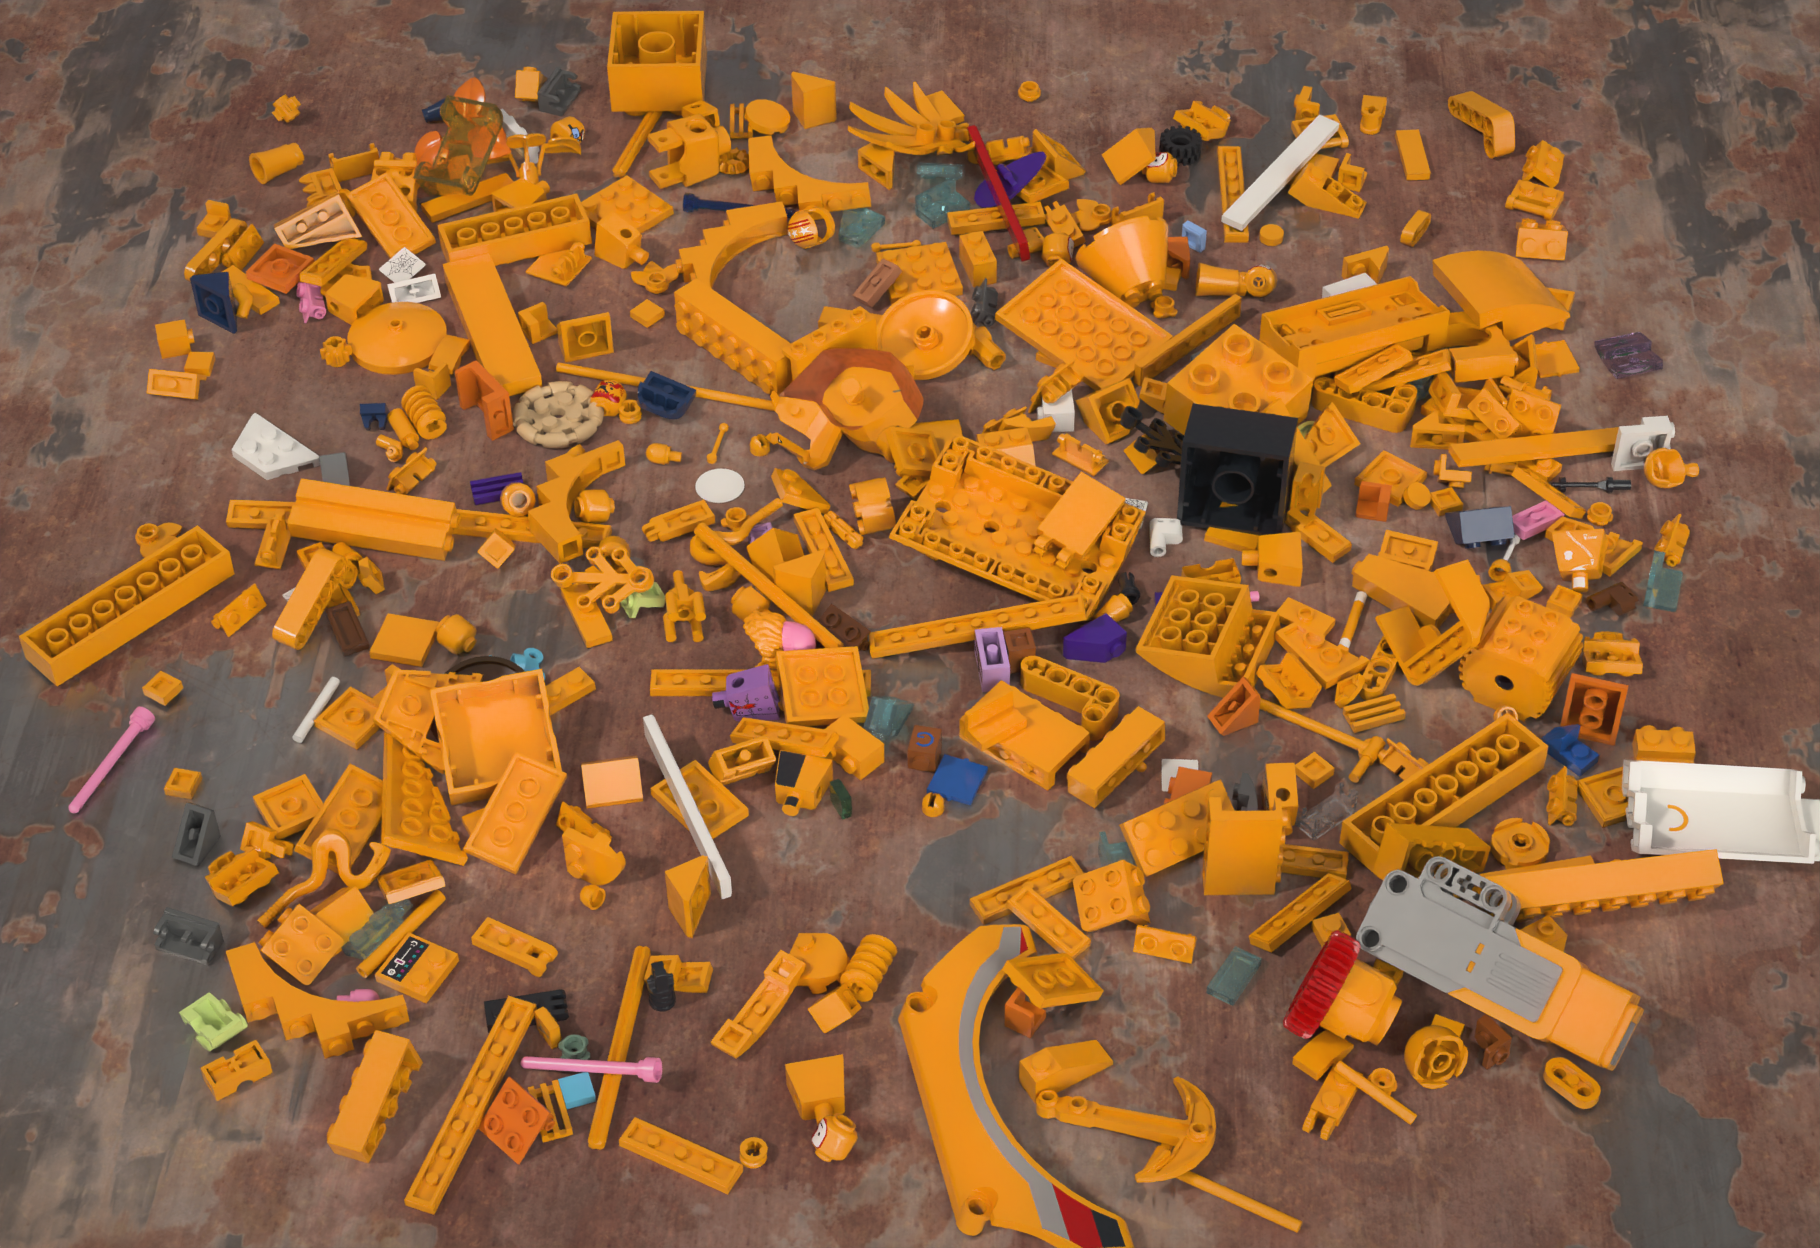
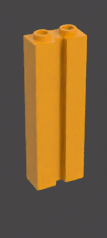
M301 478L295 496L296 502L295 505H292L287 521L292 537L330 543L344 542L348 546L445 561L448 551L451 552L453 549L454 536L452 535L454 529L459 528L460 514L457 513L455 503Z

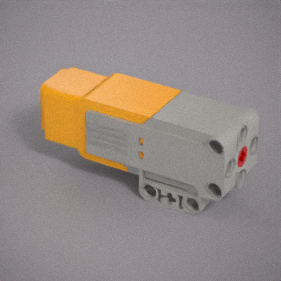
M1444 857L1431 858L1426 863L1419 879L1399 869L1387 874L1372 900L1356 935V940L1360 943L1362 950L1534 1039L1546 1043H1554L1599 1067L1611 1071L1615 1069L1644 1012V1009L1638 1006L1640 996L1591 972L1589 967L1578 959L1513 927L1521 909L1518 897L1502 886ZM1443 864V865H1441V866L1439 867V869L1437 870V872H1436L1435 875H1434V870H1435V868H1436L1438 865ZM1474 886L1479 887L1482 891L1478 894L1472 891V888ZM1454 894L1457 895V896H1459V897H1461V898H1463V899H1465L1466 901H1468V902H1470V903H1472V904H1474V905H1476V906H1478V907H1480V908H1482V909H1484V910H1486V911H1488V912L1494 914L1495 916L1493 917V916H1491V915H1489V914H1487V913H1485V912H1483V911H1481V910H1479V909H1477V908H1475V907H1473V906H1471V905H1469V904H1467V903H1465V902H1463V901H1461V900L1455 898V897H1454ZM1503 898L1502 903L1498 906L1499 901Z

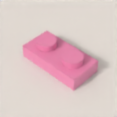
M1547 500L1512 515L1514 533L1522 540H1525L1548 529L1562 516L1564 517V513Z

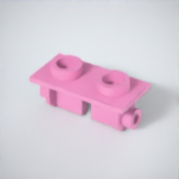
M299 282L296 296L300 298L299 312L303 314L304 323H307L309 317L322 319L326 314L323 295L320 292L321 286Z

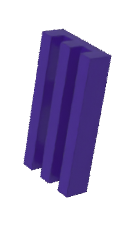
M522 473L470 481L474 504L479 505L500 501L502 490L507 485L515 482L524 484Z

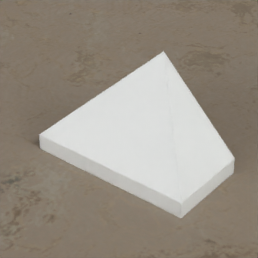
M435 274L387 284L391 302L420 303L441 298Z

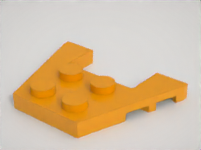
M394 670L374 716V723L436 771L444 774L445 770L440 743L427 739L435 719L430 689L466 682H482L483 675L479 673L458 675L455 672L436 674L431 673V671Z

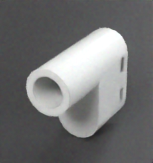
M1154 518L1150 521V553L1152 556L1162 557L1166 554V544H1179L1182 542V525L1179 519Z

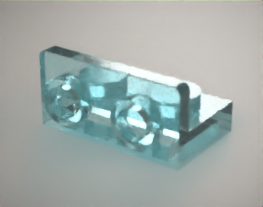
M953 178L915 197L916 215L933 229L947 222L948 212L970 210V202L956 192V181Z

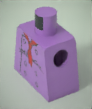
M768 664L729 674L726 677V691L712 693L714 708L730 707L733 718L736 721H741L743 717L765 721L779 720V696Z

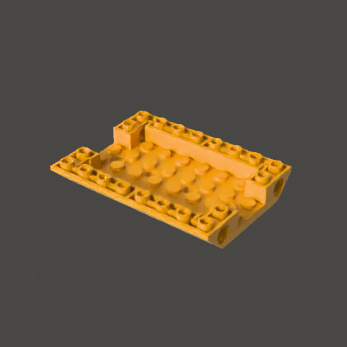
M953 432L932 466L930 480L917 501H910L891 531L889 538L1038 601L1083 594L1086 621H1090L1092 616L1098 611L1128 556L1146 511L1125 503L1084 558L1079 560L1074 557L1068 567L1063 570L1055 565L1058 561L1056 557L1062 550L1060 547L1052 543L1043 556L1035 553L1033 549L1035 548L1034 542L1040 536L1037 534V528L1073 481ZM937 508H945L948 511L942 513L939 512ZM986 528H993V529H995L996 531L993 532V533H990V532H987L985 529H986ZM1088 568L1093 570L1094 572L1086 573L1082 569Z

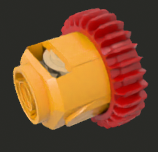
M1336 930L1328 937L1304 977L1286 1012L1283 1025L1290 1032L1304 1039L1312 1037L1320 1026L1342 1039H1345L1348 1035L1359 1042L1369 1041L1377 1046L1391 1026L1401 1006L1402 999L1394 995L1397 987L1393 978L1357 958L1361 948L1360 943L1348 934Z

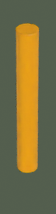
M1340 1060L1333 1069L1409 1125L1417 1117V1114Z

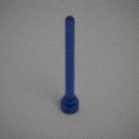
M685 193L683 198V212L693 213L694 210L698 211L699 208L726 211L755 206L700 199L694 193ZM785 208L787 218H791L796 212L794 209Z

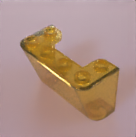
M447 95L440 107L442 120L448 126L445 135L442 137L441 146L433 159L432 165L429 162L423 161L415 168L413 179L429 196H471L478 187L502 128L503 114L496 104Z

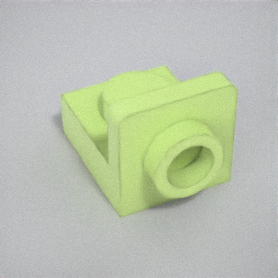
M654 582L649 590L642 593L633 592L620 603L629 618H636L640 607H664L666 600L657 582Z

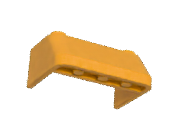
M1468 559L1434 571L1460 620L1442 635L1438 628L1431 624L1420 628L1409 606L1375 617L1404 675L1412 685L1418 686L1427 683L1475 648L1480 641L1490 609V601Z

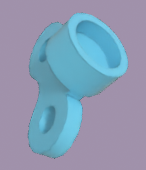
M527 648L523 654L513 653L510 661L519 665L525 672L540 669L539 665L543 661V654L538 649Z

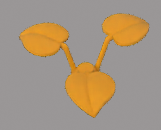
M543 134L512 135L506 139V145L509 148L523 147L525 163L521 164V168H518L511 153L491 160H482L474 156L472 167L475 169L483 165L510 160L517 178H524L533 184H537L539 176H541L544 153L572 152L581 155V145L578 140L572 137L552 138L548 140V143H545L546 137ZM540 146L541 150L537 167L535 163L529 161L528 147Z

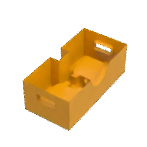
M1234 558L1215 561V564L1209 568H1202L1200 564L1182 567L1181 577L1241 584V575Z
M257 1040L234 1050V1056L227 1060L222 1056L200 1068L203 1079L216 1101L236 1092L239 1084L246 1080H251L254 1083L273 1073L270 1060Z

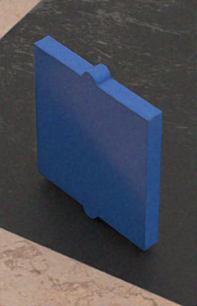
M944 754L927 788V793H939L943 798H946V801L953 800L971 806L988 771V766L970 762L968 758L963 760Z

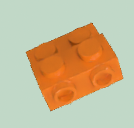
M274 244L246 271V276L248 280L287 294L299 282L302 283L300 281V273L315 261L314 258Z

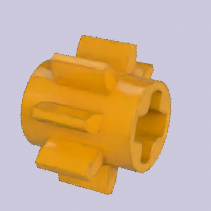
M285 94L272 104L275 107L272 114L278 122L284 119L286 123H289L300 114L298 107L301 103L295 96L289 98Z
M338 336L330 337L323 342V348L320 349L321 359H326V364L332 367L344 366L350 361L349 355H352L351 344H346L345 338L342 339Z

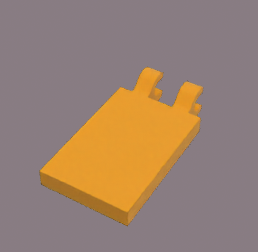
M1081 471L1037 528V534L1040 536L1034 542L1035 548L1033 551L1043 556L1052 543L1062 549L1056 557L1058 561L1055 565L1065 570L1074 557L1079 560L1084 558L1125 504L1126 498Z

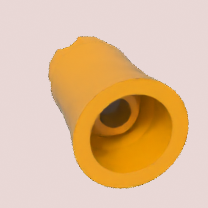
M297 143L285 144L270 150L251 153L249 156L251 170L261 184H266L275 177L295 169L297 166L302 165L304 161L303 152Z
M1199 262L1195 296H1233L1234 294L1245 296L1247 289L1244 277L1247 272H1239L1235 269L1220 268Z

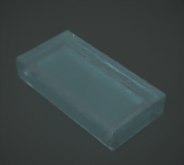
M1235 946L1207 986L1206 993L1233 1006L1261 966L1262 958Z

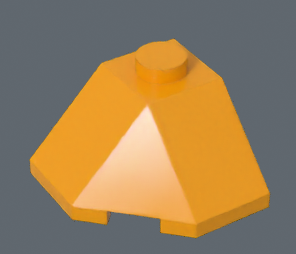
M1130 378L1075 400L1084 423L1105 444H1109L1129 434L1130 430L1123 427L1120 423V415L1127 406L1137 409L1140 402Z

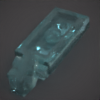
M409 898L392 904L387 902V905L372 914L369 921L360 930L354 932L350 936L349 941L341 947L345 955L366 959L404 922L402 917L413 907Z

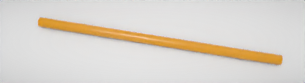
M560 362L556 366V372L598 380H615L621 384L637 387L640 382L643 383L646 379ZM689 386L696 389L695 397L775 411L771 400Z

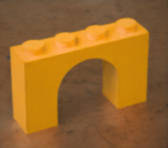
M1465 311L1449 314L1447 343L1445 347L1469 346L1449 349L1451 370H1448V373L1455 383L1503 378L1505 375L1509 377L1514 376L1515 366L1518 365L1517 352L1513 351L1509 340L1505 339L1502 330L1496 324L1480 329Z

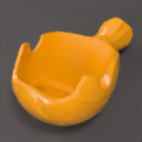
M1658 448L1648 454L1644 463V474L1650 484L1665 489L1682 484L1685 476H1698L1699 467L1697 463L1684 464L1682 457L1675 449Z

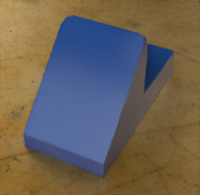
M1579 724L1555 727L1541 738L1548 745L1547 754L1579 777L1598 763L1599 754L1578 740Z

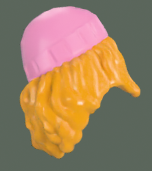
M754 610L752 614L743 620V628L746 635L755 643V649L762 656L761 662L755 667L768 664L770 669H777L776 651L816 648L814 634L806 625L786 621L785 617L779 613Z

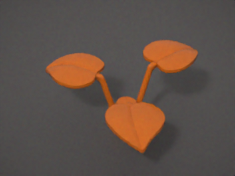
M476 77L470 78L462 84L455 92L452 101L455 112L459 115L467 114L470 121L476 127L469 134V142L449 138L442 139L441 134L437 131L426 133L420 138L414 151L419 169H433L439 166L447 155L445 143L468 146L472 148L473 154L482 160L496 159L511 153V149L506 145L507 136L505 130L501 125L490 123L482 127L472 115V112L477 113L483 109L486 99L483 84Z

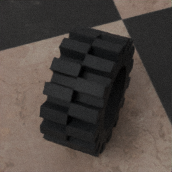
M1178 125V128L1171 126L1170 130L1167 128L1161 133L1159 152H1169L1173 158H1176L1177 166H1179V163L1187 166V162L1193 164L1194 160H1199L1202 137L1199 132L1197 133L1196 129L1190 130L1189 126H1186L1184 129L1182 125Z

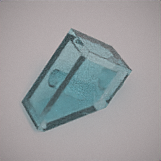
M889 695L872 696L863 728L872 731L871 734L883 740H887L888 736H897L913 710L915 703Z

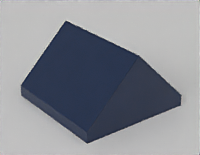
M229 272L193 275L190 281L198 316L235 334L237 332V308Z

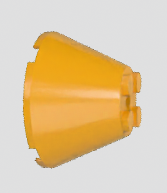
M1148 216L1136 217L1114 224L1093 236L1095 241L1087 247L1083 244L1078 250L1076 262L1079 268L1100 286L1132 308L1137 307L1140 302L1148 299L1154 301L1157 297L1163 295L1162 290L1166 284L1169 227L1166 220L1161 217H1156L1157 220H1149Z

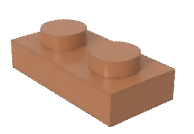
M882 259L854 292L853 297L858 302L872 308L891 284L895 282L902 270L898 265Z

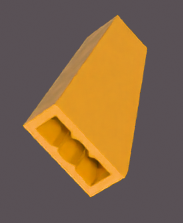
M1368 554L1363 561L1359 560L1352 569V587L1365 592L1367 596L1391 610L1409 606L1420 627L1431 624L1439 629L1454 610L1434 572Z

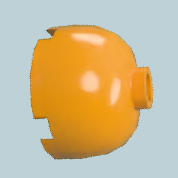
M1438 1025L1425 1026L1416 1031L1409 1038L1404 1051V1061L1410 1075L1420 1085L1429 1089L1442 1088L1448 1085L1445 1080L1450 1079L1453 1075L1457 1078L1463 1072L1468 1059V1050L1463 1041L1449 1028Z

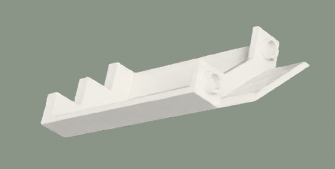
M1642 760L1623 761L1622 792L1623 797H1628V808L1625 810L1628 828H1634L1633 839L1630 841L1631 849L1639 854L1671 855L1717 849L1718 858L1814 864V861H1820V799L1801 798V793L1803 794L1805 791L1806 781L1805 777L1802 776V771L1795 769ZM1668 805L1677 806L1687 814L1688 824L1684 829L1669 831V828L1681 826L1684 819L1680 812L1668 808Z

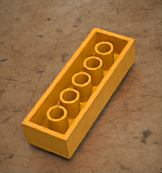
M578 194L437 225L441 249L447 263L490 253L494 265L497 266L571 248L573 243L581 242L583 245L592 244L590 220Z
M697 278L674 292L676 327L682 335L689 337L698 346L703 347L715 358L727 364L732 370L743 375L749 382L760 387L766 394L771 395L773 390H775L779 396L785 390L784 388L792 383L791 361L782 354V348L791 344L790 342Z

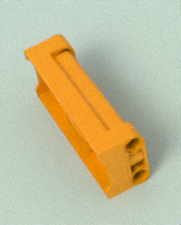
M1408 276L1263 313L1261 316L1259 341L1315 379L1316 376L1353 367L1394 344H1398L1410 352L1419 350L1421 353L1444 348L1447 343L1446 336L1450 311L1444 305L1438 307L1420 291L1417 281Z

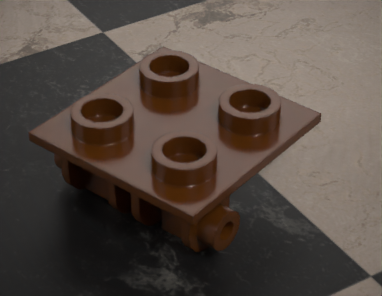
M832 603L819 618L818 622L839 639L844 647L858 646V651H866L869 648L870 642L867 636L871 631ZM815 639V641H816V648H815V649H823V648H825L820 642H818V641Z

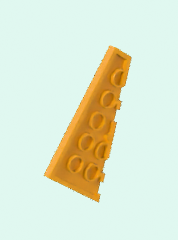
M384 731L381 844L464 866L468 859L467 854L459 847V835L451 828L449 823L451 819L439 788L434 787L431 781L433 774L430 768H426L421 758Z

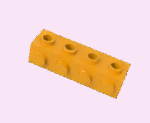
M1139 706L1132 713L1126 714L1113 731L1107 732L1103 740L1095 748L1092 747L1087 752L1085 758L1069 769L1067 773L1068 793L1095 809L1165 741V721Z

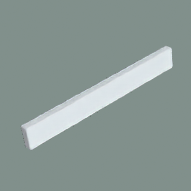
M1318 115L1222 215L1221 222L1242 231L1339 130V123Z
M652 714L643 717L645 737L701 856H708L709 873L721 899L731 897V877L661 729Z

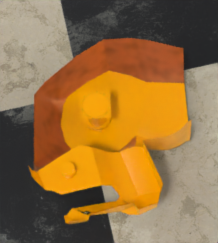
M851 348L824 350L779 396L775 390L770 395L780 421L806 435L811 440L810 449L804 450L779 433H769L764 438L772 445L778 443L797 456L803 467L811 470H817L829 465L843 434L858 448L882 455L877 446L879 434L883 429L893 425L910 428L920 416L924 398L905 365L891 352Z

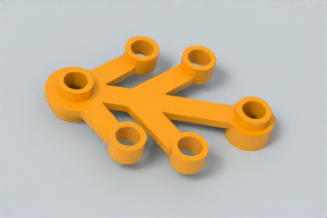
M595 546L586 551V557L589 563L596 565L602 573L573 572L567 564H559L551 571L552 580L561 588H567L572 583L598 584L588 593L580 595L576 600L578 608L584 613L590 612L594 608V601L616 585L624 586L613 595L605 596L602 600V606L607 613L617 612L621 601L633 592L642 593L649 590L654 583V575L651 570L643 566H636L629 558L626 549L622 547L614 549L611 557L614 563L618 566H623L628 574L617 573L606 561L601 549ZM598 553L596 558H591L593 554ZM624 554L621 559H617L618 555ZM584 601H589L587 605L582 606ZM615 602L613 606H607L608 603Z

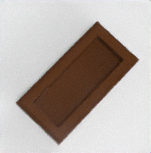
M351 601L324 609L343 657L370 648Z

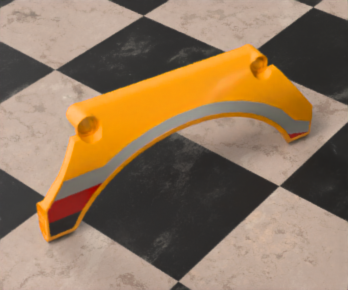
M1026 925L979 926L960 941L929 971L921 983L923 992L910 993L898 1017L956 1225L962 1233L974 1236L981 1233L986 1221L990 1220L991 1226L1024 1232L1038 1237L1057 1248H1135L1126 1222L1118 1215L1074 1193L1044 1170L1016 1141L992 1102L980 1063L979 1036L984 1010L990 997L1008 977L1002 970L1006 961L1034 957L1038 953L1031 931Z

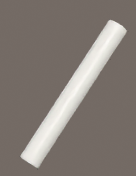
M331 677L292 736L293 740L297 743L303 742L314 725V720L321 714L340 684L338 678Z

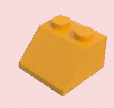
M609 312L562 321L557 324L559 346L565 363L614 353Z
M1027 427L976 434V442L1036 466L1033 444Z

